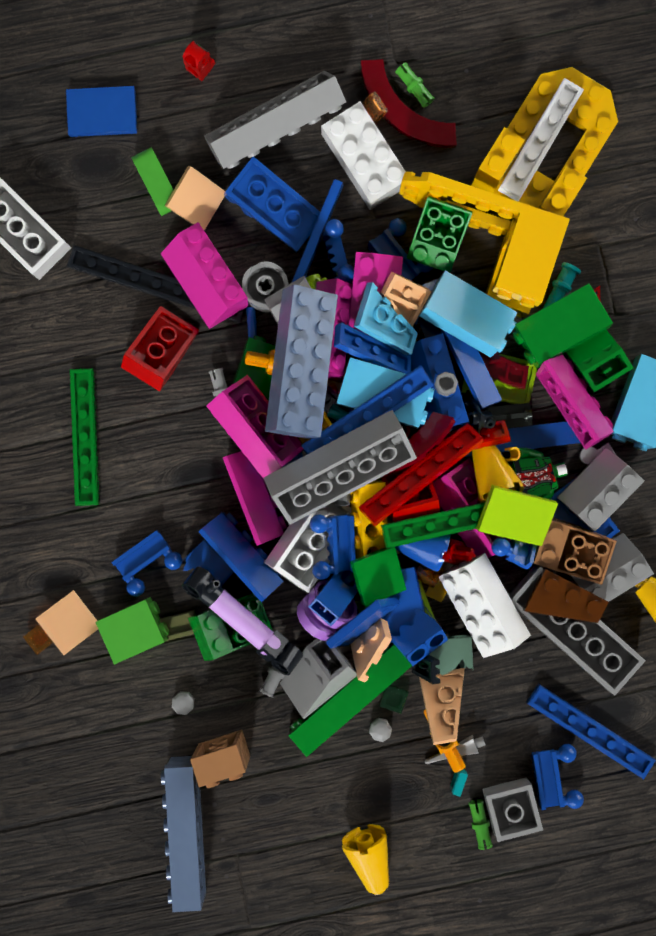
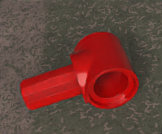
M450 539L448 550L444 552L442 559L446 563L459 565L462 561L471 562L472 558H476V554H474L473 548L465 547L464 542Z

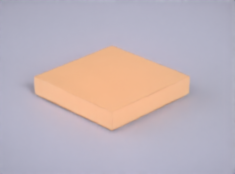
M188 166L165 206L192 225L199 222L203 230H205L225 197V191L196 169Z
M74 590L35 619L63 656L98 630L95 623L97 619Z

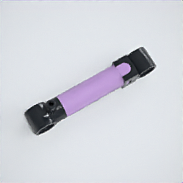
M196 567L182 584L183 589L188 595L201 600L256 647V653L267 662L271 661L273 667L280 673L287 676L290 675L302 659L303 653L295 645L288 643L289 640L279 631H272L224 590L221 587L220 581L214 579L213 575L203 567Z

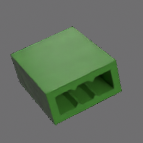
M151 597L95 622L114 665L168 640L169 629L165 622H160L158 615L160 613L159 606L156 601H152Z

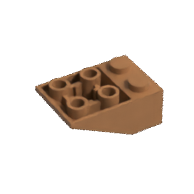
M553 517L543 545H537L534 564L602 585L617 540Z

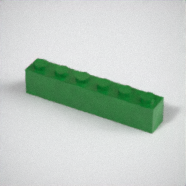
M393 643L389 644L383 651L377 665L371 664L366 673L369 676L366 682L358 680L356 676L305 719L301 720L298 718L289 726L291 730L288 736L306 757L309 756L412 665Z

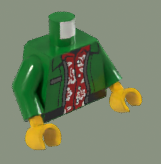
M509 447L504 449V451L510 452V458L505 460L510 463L511 468L523 483L524 490L522 493L551 499L554 496V490L558 488L556 478L568 475L564 462L552 465L550 457H544V454L540 451L527 447Z

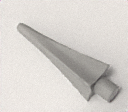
M473 735L459 742V745L456 747L460 755L465 756L479 754L478 748L486 744L483 736L474 739ZM439 753L425 759V764L447 758L444 753Z

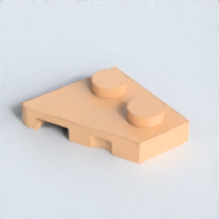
M391 271L380 293L391 302L390 306L395 312L401 314L413 327L432 291Z
M382 618L351 643L357 678L362 682L368 680L369 676L366 674L372 663L377 665L383 651L392 640L388 621Z

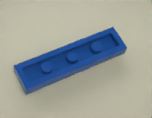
M342 322L335 325V348L374 365L405 374L411 371L410 355H404L383 342Z

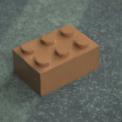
M238 730L198 744L190 761L199 787L206 786V788H212L219 785L221 780L229 778V781H233L243 776L250 759V752L243 731Z

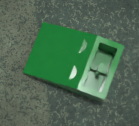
M428 196L406 259L441 271L446 270L450 273L473 211Z
M607 330L563 354L566 359L568 358L573 363L574 372L577 377H581L587 385L586 390L589 394L598 391L634 368L623 349Z
M253 593L236 599L272 630L262 602ZM211 609L188 618L204 661L215 660L251 644Z

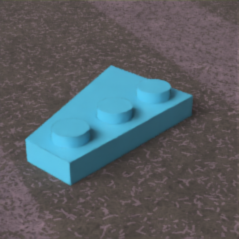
M373 282L367 283L354 327L404 355H412L418 333L401 314L395 312L390 306L391 302L387 297L380 295L377 291L378 287Z

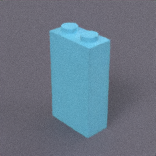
M445 270L435 284L419 317L491 358L497 351L500 353L507 343L505 337L515 327L516 322L514 318L517 312Z
M640 354L634 359L632 365L634 368L630 370L611 422L614 432L611 435H613L612 439L618 442L625 443L627 440L634 443L633 447L647 451V449L656 448V359Z
M350 357L336 405L354 410L406 374ZM428 389L396 410L394 414L400 424L416 429L419 428L420 424L424 425L428 411L424 410L426 402L432 401L435 389Z

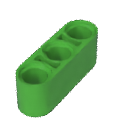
M152 147L131 158L160 215L163 216L172 211L165 204L174 190Z

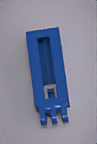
M342 571L339 574H332L308 606L330 627L340 618L358 592L353 572Z

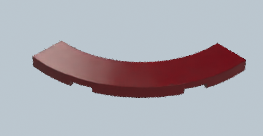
M361 60V72L365 88L377 111L393 128L410 139H416L430 146L456 148L455 123L430 120L412 111L393 91L386 76L384 60Z
M479 351L492 378L511 387L525 390L529 366L511 361L497 352L490 358Z
M432 412L420 430L408 439L417 458L382 477L403 471L427 456L426 453L436 444L439 445L455 423L454 418Z

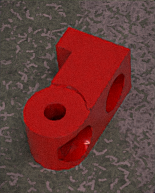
M192 41L184 51L183 61L186 70L203 81L216 64L215 60L210 57V53L195 41Z

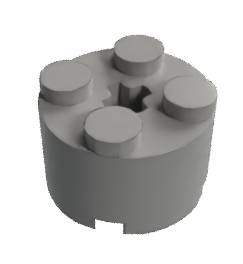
M267 261L251 266L245 272L242 280V288L248 297V303L254 309L261 312H271L264 301L265 298L289 285L288 278L282 268L275 263ZM269 283L271 289H267L266 292L263 291L261 285L265 286Z

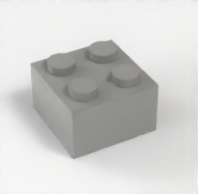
M527 777L482 789L497 842L543 831L533 788Z

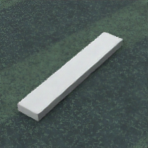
M566 78L563 79L499 187V192L515 201L520 200L581 96L583 88Z

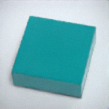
M465 769L454 773L450 784V790L453 795L460 797L468 777Z

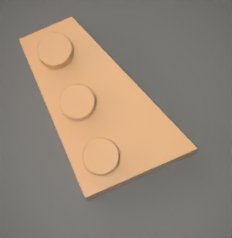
M465 668L454 669L445 675L437 674L436 677L440 678L439 684H431L419 677L433 745L457 741Z

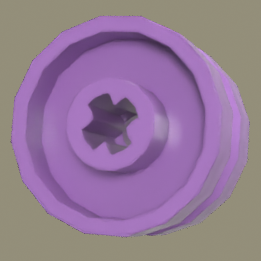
M328 580L319 581L297 606V616L304 629L313 637L325 641L357 615V605L354 598L331 627L308 607Z

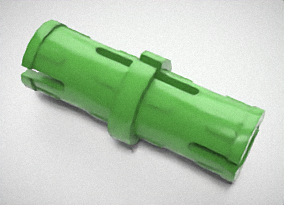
M407 62L403 63V68L399 66L395 73L406 84L407 91L413 93L422 107H427V103L431 104L435 98L422 84L423 80L421 77H417Z
M477 799L478 809H476L474 800L468 803L473 818L471 823L472 829L476 832L478 849L485 850L483 840L486 842L487 849L493 847L488 829L490 823L486 819L483 800Z

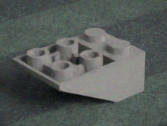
M318 638L306 646L302 652L303 657L290 675H285L284 679L280 682V685L303 719L357 676L355 669L339 647L330 649L325 640Z

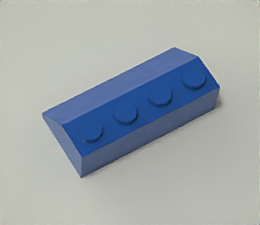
M443 333L415 342L412 355H410L411 371L421 365L433 384H435L437 375L443 372L455 375ZM458 384L455 393L449 396L440 395L435 389L432 401L426 402L424 409L428 411L426 421L432 412L454 418L455 423L450 431L459 429L466 423H469Z
M221 512L198 532L262 602L284 582L281 574L264 563L268 554L261 547L257 549L251 543L254 539L246 530L241 531L236 526L239 523L230 512L227 515L225 512Z

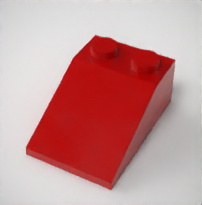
M160 306L125 352L121 368L156 390L161 391L195 339L199 329Z
M407 469L381 477L380 479L388 485ZM433 482L391 514L393 522L440 512L439 499Z

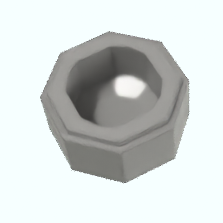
M443 372L437 375L434 387L438 394L449 396L455 393L458 381L454 374Z
M180 691L172 698V708L177 714L187 715L194 708L195 698L190 692Z
M378 717L371 722L369 733L374 740L384 742L391 736L392 727L387 719Z

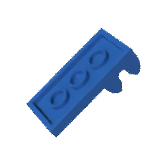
M255 157L250 159L224 193L228 201L240 206L245 215L257 220L294 252H297L310 236L320 214L319 210Z

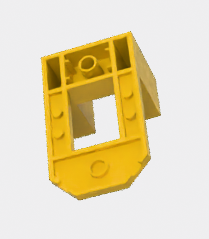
M573 67L541 74L508 128H503L480 165L471 186L511 199L499 192L498 189L561 82L566 78L584 89L566 121L585 133L555 181L536 171L518 201L564 216L585 183L587 171L618 123L611 90Z
M414 172L404 173L399 191L403 198L424 208L427 197L430 196L471 210L473 213L468 224L469 227L475 229L482 227L488 229L490 234L496 236L505 235L485 294L516 311V319L527 317L531 308H534V306L538 307L542 303L570 220L569 218L431 172H422L421 177L415 176ZM447 196L452 197V200L455 202L446 200ZM466 202L474 204L475 208L479 210L461 204H466ZM489 210H492V211L498 212V215H499L500 217H497V216H494V215H491V214H488V213H485V212H482V211L488 212Z

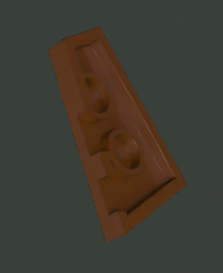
M544 569L523 611L599 623L609 602Z

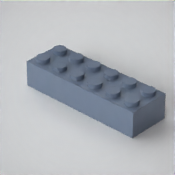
M295 284L282 290L265 432L306 439L321 437L338 299L337 294Z
M192 756L171 757L164 770L161 771V784L165 785L166 794L162 796L163 809H167V818H164V832H168V841L165 842V855L169 856L170 865H167L166 877L167 880H171V889H168V904H172V912L201 911L206 896L201 793L190 761Z

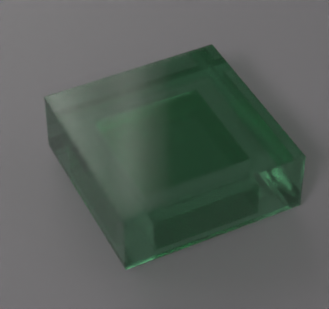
M390 685L384 690L379 706L401 714L409 691Z

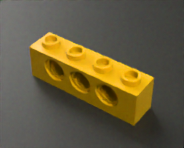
M375 480L350 493V514L354 516L356 559L367 555L370 547V553L385 548L381 525L387 524V518L374 527L359 510V506L384 488L386 482ZM370 525V529L366 533V527Z

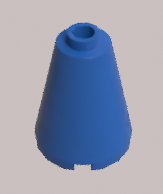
M451 534L396 546L395 549L432 571L438 572L444 562L442 557L444 552L448 550Z

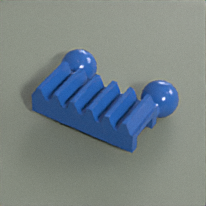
M396 218L390 222L389 228L384 230L381 235L369 241L368 249L377 254L403 256L401 276L412 280L421 272H430L433 267L418 262L415 265L412 260L406 259L407 254L393 236L400 237L404 235L407 225L404 220Z
M332 219L327 222L325 232L323 233V240L326 241L325 248L328 250V258H332L330 259V267H334L332 274L336 276L335 279L338 278L351 284L354 278V268L347 263L340 237L344 227L341 221Z
M321 514L313 516L310 520V528L315 533L327 531L329 537H327L329 543L327 550L330 553L328 556L330 565L325 561H319L314 564L312 568L314 577L319 580H325L330 574L352 571L350 561L356 559L354 516L351 514L330 516L328 518Z
M156 530L111 563L117 567L123 576V580L126 581L127 592L133 597H138L144 593L145 584L142 580L134 578L133 575L162 555L165 556V566L170 570H176L182 565V556L177 552H172L171 547L161 533Z
M497 538L493 541L491 549L495 555L500 557L507 555L506 560L524 569H529L534 563L537 545L513 539L509 542L505 538Z
M563 744L558 750L551 749L531 753L536 780L535 785L537 787L536 792L541 810H546V807L559 806L561 808L566 805L572 809H578L583 805L584 797L578 790H570L565 796L562 793L557 760L560 759L565 763L575 760L577 752L570 744Z

